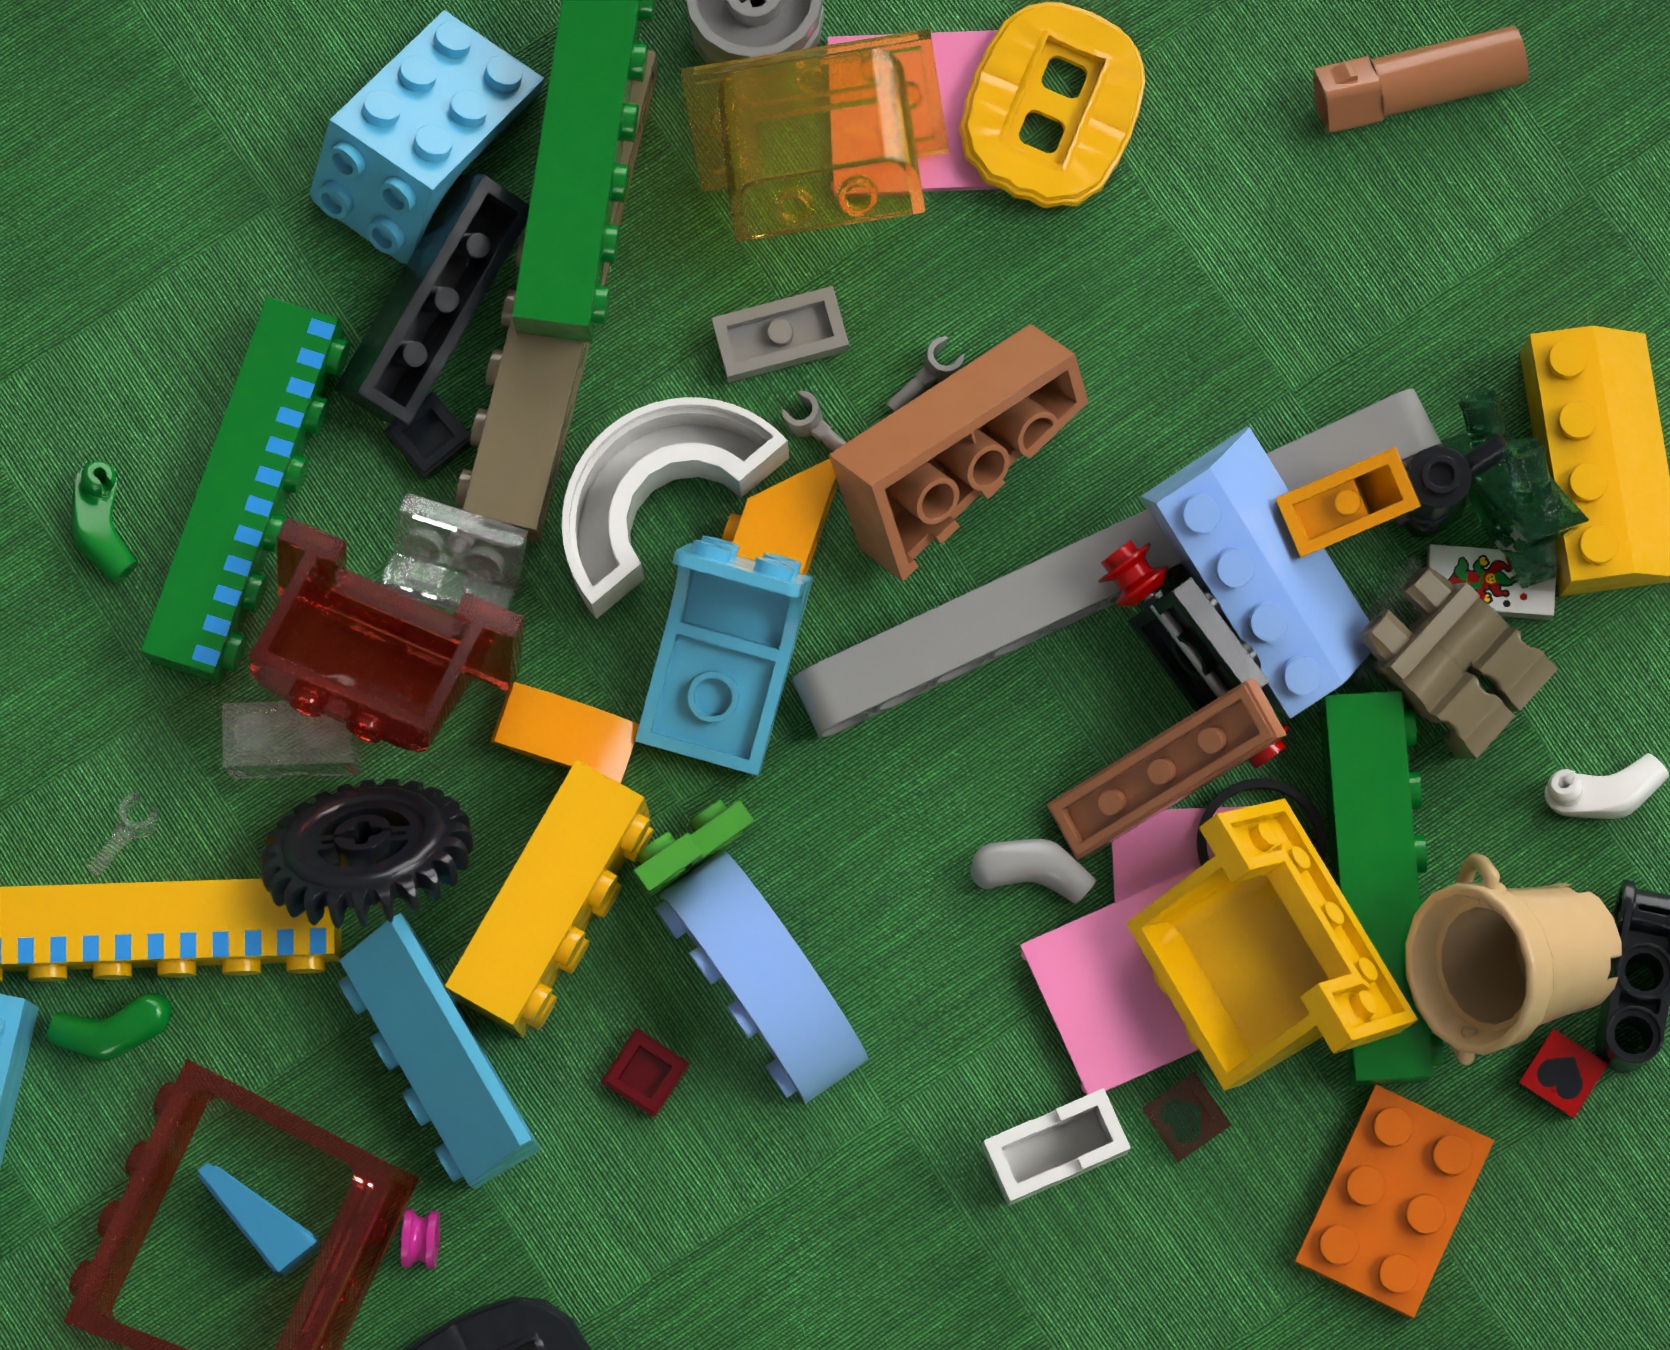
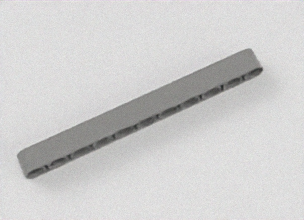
M1407 389L1267 453V456L1287 489L1291 492L1393 447L1397 448L1403 465L1407 468L1412 460L1424 449L1443 445L1415 390ZM1146 509L817 662L796 674L791 681L818 737H827L1115 604L1121 590L1114 581L1098 582L1101 577L1108 573L1100 562L1130 540L1134 542L1138 549L1149 542L1151 543L1145 558L1152 568L1165 565L1169 567L1165 580L1186 571L1150 511Z

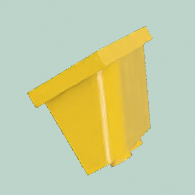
M1285 798L1217 813L1202 824L1199 829L1215 856L1126 922L1130 932L1152 967L1156 984L1169 996L1185 1024V1031L1189 1040L1201 1051L1224 1091L1247 1083L1324 1037L1331 1051L1335 1054L1401 1033L1418 1021V1018Z

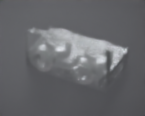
M407 493L398 511L394 552L383 573L381 585L384 589L487 622L500 624L520 584L528 530Z

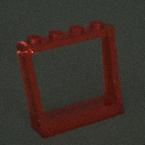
M186 1059L176 1082L169 1081L164 1084L155 1098L153 1112L159 1119L148 1142L145 1140L138 1142L127 1158L125 1171L131 1179L121 1200L111 1201L100 1215L97 1231L103 1238L93 1260L83 1261L71 1277L69 1292L75 1298L65 1317L64 1323L133 1350H190L119 1322L115 1319L112 1309L207 1104L213 1099L220 1098L347 1163L353 1170L352 1183L275 1350H341L419 1178L215 1072Z

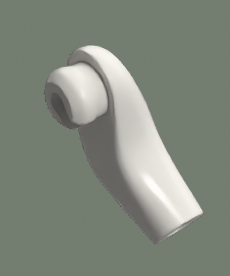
M1650 753L1645 754L1623 770L1607 776L1576 774L1573 770L1561 769L1550 776L1545 788L1544 797L1550 808L1562 816L1594 819L1624 818L1637 810L1669 778V772Z

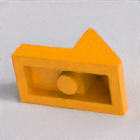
M1396 447L1275 498L1300 557L1309 555L1421 507Z

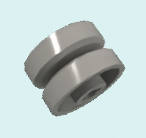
M686 0L688 23L694 47L710 68L732 81L758 85L782 80L804 66L820 42L824 21L823 0ZM751 4H760L762 6L752 7Z

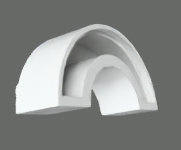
M683 397L651 403L626 414L607 427L591 443L577 463L569 480L562 510V536L567 562L577 590L596 619L599 618L645 579L641 562L631 547L630 532L637 510L654 490L673 480L700 477L722 483L742 498L789 459L788 440L776 428L754 413L731 403L707 398Z

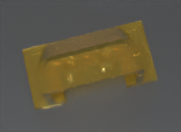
M930 29L681 68V81L702 192L728 188L736 242L926 212L918 158L949 153Z

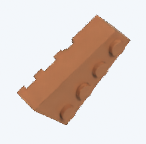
M1029 324L830 453L829 457L860 550L903 582L919 567L914 558L934 539L940 544L945 542L960 527L955 519L979 495L988 500L1005 484L1003 478L1008 468L1021 455L1028 458L1033 457L1089 403L1075 353L1032 324Z

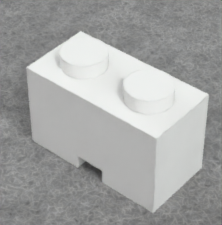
M1104 1088L1061 1106L1041 1117L1029 1120L988 1138L982 1144V1149L1007 1206H1011L1120 1158L1131 1149Z

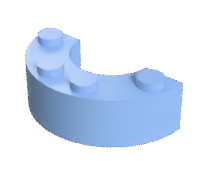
M721 849L659 892L664 901L654 907L676 939L687 933L697 947L689 952V954L710 985L722 979L736 1000L726 1006L728 1011L748 1039L756 1033L760 1035L769 1053L774 1058L765 1068L786 1098L797 1092L806 1104L869 1060L850 1023L806 956L758 889L724 849Z

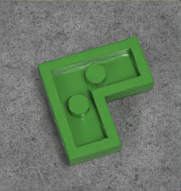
M719 800L690 821L696 830L691 835L687 832L675 841L671 833L667 832L638 852L637 855L639 857L637 859L641 865L634 869V880L647 898L650 899L750 829L755 821L740 800L729 808L725 806L722 800Z

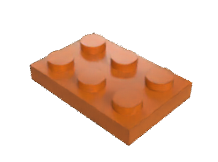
M1377 1084L1374 1085L1293 1263L1410 1319L1415 1318L1495 1140Z

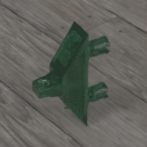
M1483 389L1473 391L1464 395L1459 401L1467 432L1442 440L1441 442L1444 447L1455 449L1463 455L1497 433H1500L1507 441L1508 445L1502 451L1503 458L1505 459L1473 478L1467 496L1485 533L1504 554L1514 580L1522 589L1557 577L1555 541L1568 537L1588 522L1589 519L1550 477L1545 457V445L1539 447L1540 441L1536 438L1517 440L1504 425L1500 407V396L1495 398L1494 390Z

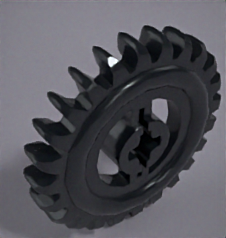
M389 778L381 785H376L374 779L363 780L360 786L355 788L349 783L340 785L337 788V793L330 794L324 791L314 795L316 802L313 804L302 802L294 807V815L282 817L276 824L277 830L269 833L264 841L266 847L262 850L259 857L264 887L271 893L276 906L282 907L286 905L287 911L292 918L298 917L306 910L308 920L314 926L323 918L324 908L328 906L332 923L335 928L339 929L345 919L346 909L354 907L361 927L365 928L371 905L377 904L383 910L386 919L392 923L394 918L393 902L396 898L403 899L413 913H417L419 910L416 892L418 888H422L429 898L439 901L441 896L439 881L446 885L456 886L458 881L457 870H466L468 868V854L473 850V839L468 815L460 810L458 801L452 797L444 796L442 790L436 787L424 789L423 783L417 781H409L401 786L399 779Z

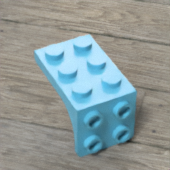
M444 10L329 120L310 189L311 199L324 213L334 219H338L369 240L376 249L389 254L401 263L407 264L422 239L433 213L451 185L463 170L540 94L545 78Z
M703 535L701 540L695 539L693 543L677 549L674 554L672 563L678 565L674 594L635 742L758 776L763 766L813 577L799 573L801 562L771 553H764L763 557H757L756 561L737 556L738 544Z

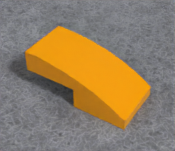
M511 682L490 742L543 763H556L571 769L577 759L621 784L635 743L639 724L544 690Z

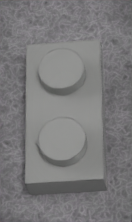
M833 286L711 318L728 383L849 351V342Z

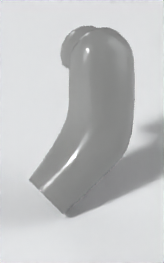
M1045 839L989 843L982 846L975 853L970 867L972 880L981 888L993 889L997 886L1034 882L1053 890L1073 904H1077L1097 881L1061 846Z

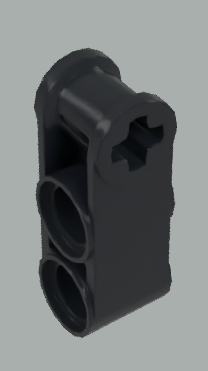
M1623 879L1618 891L1613 914L1622 942V956L1611 958V970L1608 979L1618 977L1615 989L1601 1004L1595 1037V1049L1599 1058L1608 1064V1068L1617 1072H1632L1649 1062L1660 1051L1664 1041L1670 1004V895L1638 889L1634 881ZM1640 962L1651 969L1654 975V987L1652 990L1640 991L1628 983L1625 976L1627 963ZM1629 1024L1641 1032L1644 1039L1642 1053L1629 1054L1617 1045L1614 1032L1617 1025Z

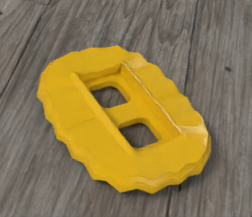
M1043 2L1028 5L1015 12L1002 23L986 47L983 57L973 73L958 128L962 139L964 159L977 169L986 184L1001 188L1014 198L1029 200L1044 209L1061 205L1077 207L1092 195L1102 191L1110 175L1118 166L1124 150L1131 140L1146 83L1144 65L1140 52L1131 38L1118 26L1093 12L1064 3ZM1057 58L1084 70L1086 79L1078 97L1067 98L1043 86L1042 76L1051 59ZM1037 113L1061 124L1063 135L1055 152L1045 153L1024 144L1020 140L1019 132L1028 114Z

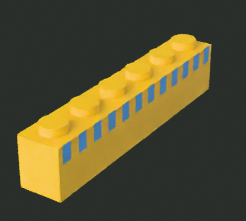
M262 879L0 887V982H3V972L28 971L29 981L56 982L67 980V970L93 969L94 979L120 980L132 978V968L157 967V976L183 978L196 976V966L222 965L223 975L247 976L260 974L261 964L286 963V972L310 974L325 972V962H335L342 958L341 927L337 929L333 925L328 906L324 908L323 918L314 926L309 922L306 910L298 917L292 918L287 911L286 905L282 907L275 905L271 893L264 887Z

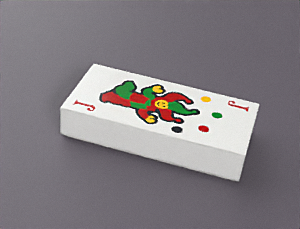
M1429 545L1426 567L1432 568L1447 578L1452 584L1467 582L1480 595L1479 598L1494 608L1501 617L1551 620L1554 616L1557 554Z

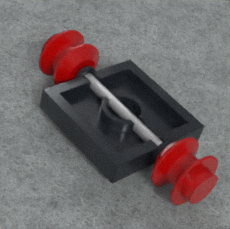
M1130 540L1100 562L1108 573L1101 577L1098 582L1114 581L1121 590L1115 603L1116 606H1135L1143 599L1145 600L1141 604L1143 609L1129 619L1128 622L1195 711L1203 708L1246 680L1256 678L1261 688L1269 682L1261 671V662L1254 649L1245 641L1237 639L1222 619V610L1215 597L1206 589L1198 587L1192 577L1166 594L1162 590L1157 593L1154 592L1164 584L1169 567L1165 565L1152 568L1145 558L1151 546L1150 542L1138 549L1134 542ZM1287 725L1282 726L1285 732L1289 729ZM1280 739L1246 761L1249 760L1252 766L1257 769L1282 751L1286 745Z

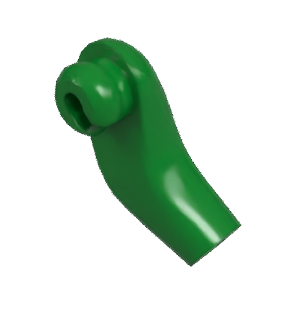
M93 461L80 469L74 479L71 518L72 539L78 550L114 584H118L131 574L138 562L124 545L113 525L112 513L117 487L116 473L108 463Z
M146 993L133 999L116 1013L106 1018H88L57 1012L49 1024L47 1041L90 1059L108 1061L161 1034L167 1028L171 1019V1004L161 994Z

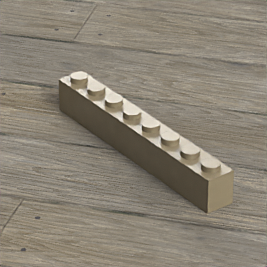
M648 50L644 81H633L629 103L639 105L637 131L634 142L623 141L620 164L629 165V182L625 202H614L611 225L620 226L659 72L657 56L654 51ZM523 230L519 241L516 267H520L526 230ZM604 263L601 286L606 284L611 263ZM509 289L501 314V326L509 328L503 350L494 348L489 359L486 385L494 388L488 410L479 408L475 415L470 445L477 446L478 451L473 470L463 468L456 490L455 505L463 507L462 515L467 527L541 543L591 343L517 333L512 318L516 290Z

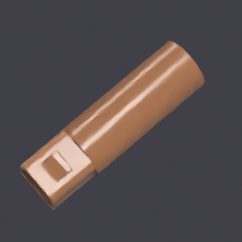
M1512 25L1372 59L1364 56L1313 68L1316 109L1327 133L1331 134L1381 122L1387 116L1527 84L1529 70L1526 50L1519 30L1516 26Z

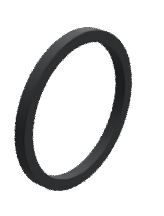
M1256 778L1229 786L1211 801L1199 824L1200 827L1212 818L1217 809L1226 800L1240 792L1252 789L1277 791L1292 798L1305 810L1315 830L1316 851L1323 862L1325 859L1326 832L1319 812L1302 792L1278 780ZM1198 827L1197 853L1200 865L1202 866L1210 859L1207 852L1206 839Z

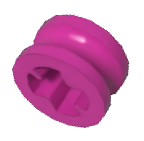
M406 1209L402 1226L401 1265L403 1268H411L413 1263L421 1261L425 1263L427 1269H436L440 1244V1212L430 1210L428 1216L419 1217L414 1209Z

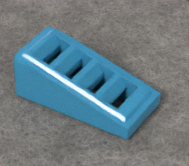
M207 1162L197 1170L199 1172L197 1176L274 1273L280 1276H287L323 1246L317 1236L220 1167L213 1166Z

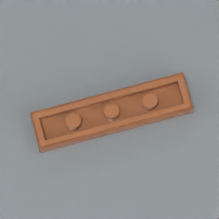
M1256 678L1246 680L1046 805L1076 860L1087 858L1287 736Z

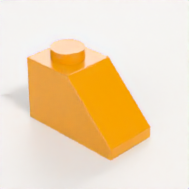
M827 459L747 498L742 515L730 514L722 539L738 544L737 556L756 561L757 557H763L764 553L776 554L801 562L799 573L807 575L838 487V481L831 460Z

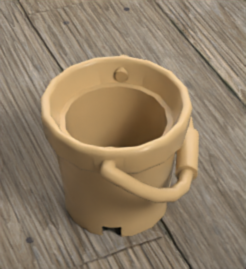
M1475 852L1463 861L1455 884L1431 893L1416 911L1405 942L1406 979L1416 1009L1431 1031L1449 1044L1461 1064L1470 1065L1473 1063L1475 1054L1487 1055L1522 1042L1539 1025L1568 1014L1601 1005L1615 989L1618 977L1608 979L1611 970V958L1622 956V942L1614 917L1598 896L1590 891L1577 893L1568 888L1572 884L1567 883L1506 889L1505 885L1499 883L1500 874L1489 858ZM1477 871L1483 878L1482 883L1473 882Z

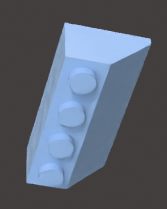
M1245 427L1140 497L1189 576L1192 577L1198 587L1206 589L1215 597L1222 610V619L1237 639L1248 643L1258 655L1261 662V671L1269 680L1261 689L1270 702L1272 709L1291 719L1344 684L1367 658L1371 651L1359 634L1370 621L1324 548L1300 557L1275 499L1289 493V490L1250 427Z

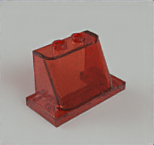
M287 517L277 536L278 594L281 595V598L249 657L250 673L262 687L286 699L287 703L301 714L318 718L321 715L327 716L345 724L352 734L362 740L371 743H379L383 740L413 752H424L429 748L474 678L508 692L510 683L515 681L520 671L524 616L467 592L464 593L454 615H451L347 571L346 541Z

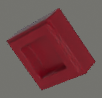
M635 1028L601 1080V1084L656 1119L691 1064Z

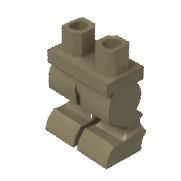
M1430 567L1419 568L1400 590V593L1421 613L1407 628L1390 610H1382L1366 625L1359 635L1372 654L1378 659L1372 669L1384 681H1388L1395 691H1402L1403 701L1422 717L1433 723H1444L1451 729L1443 739L1457 759H1477L1515 717L1511 711H1521L1559 668L1547 658L1543 651L1538 648L1528 647L1521 640V633L1517 629L1509 627L1500 614L1479 598L1480 595L1467 582L1452 584L1447 578ZM1475 676H1485L1492 682L1491 686L1484 691L1479 686V681Z

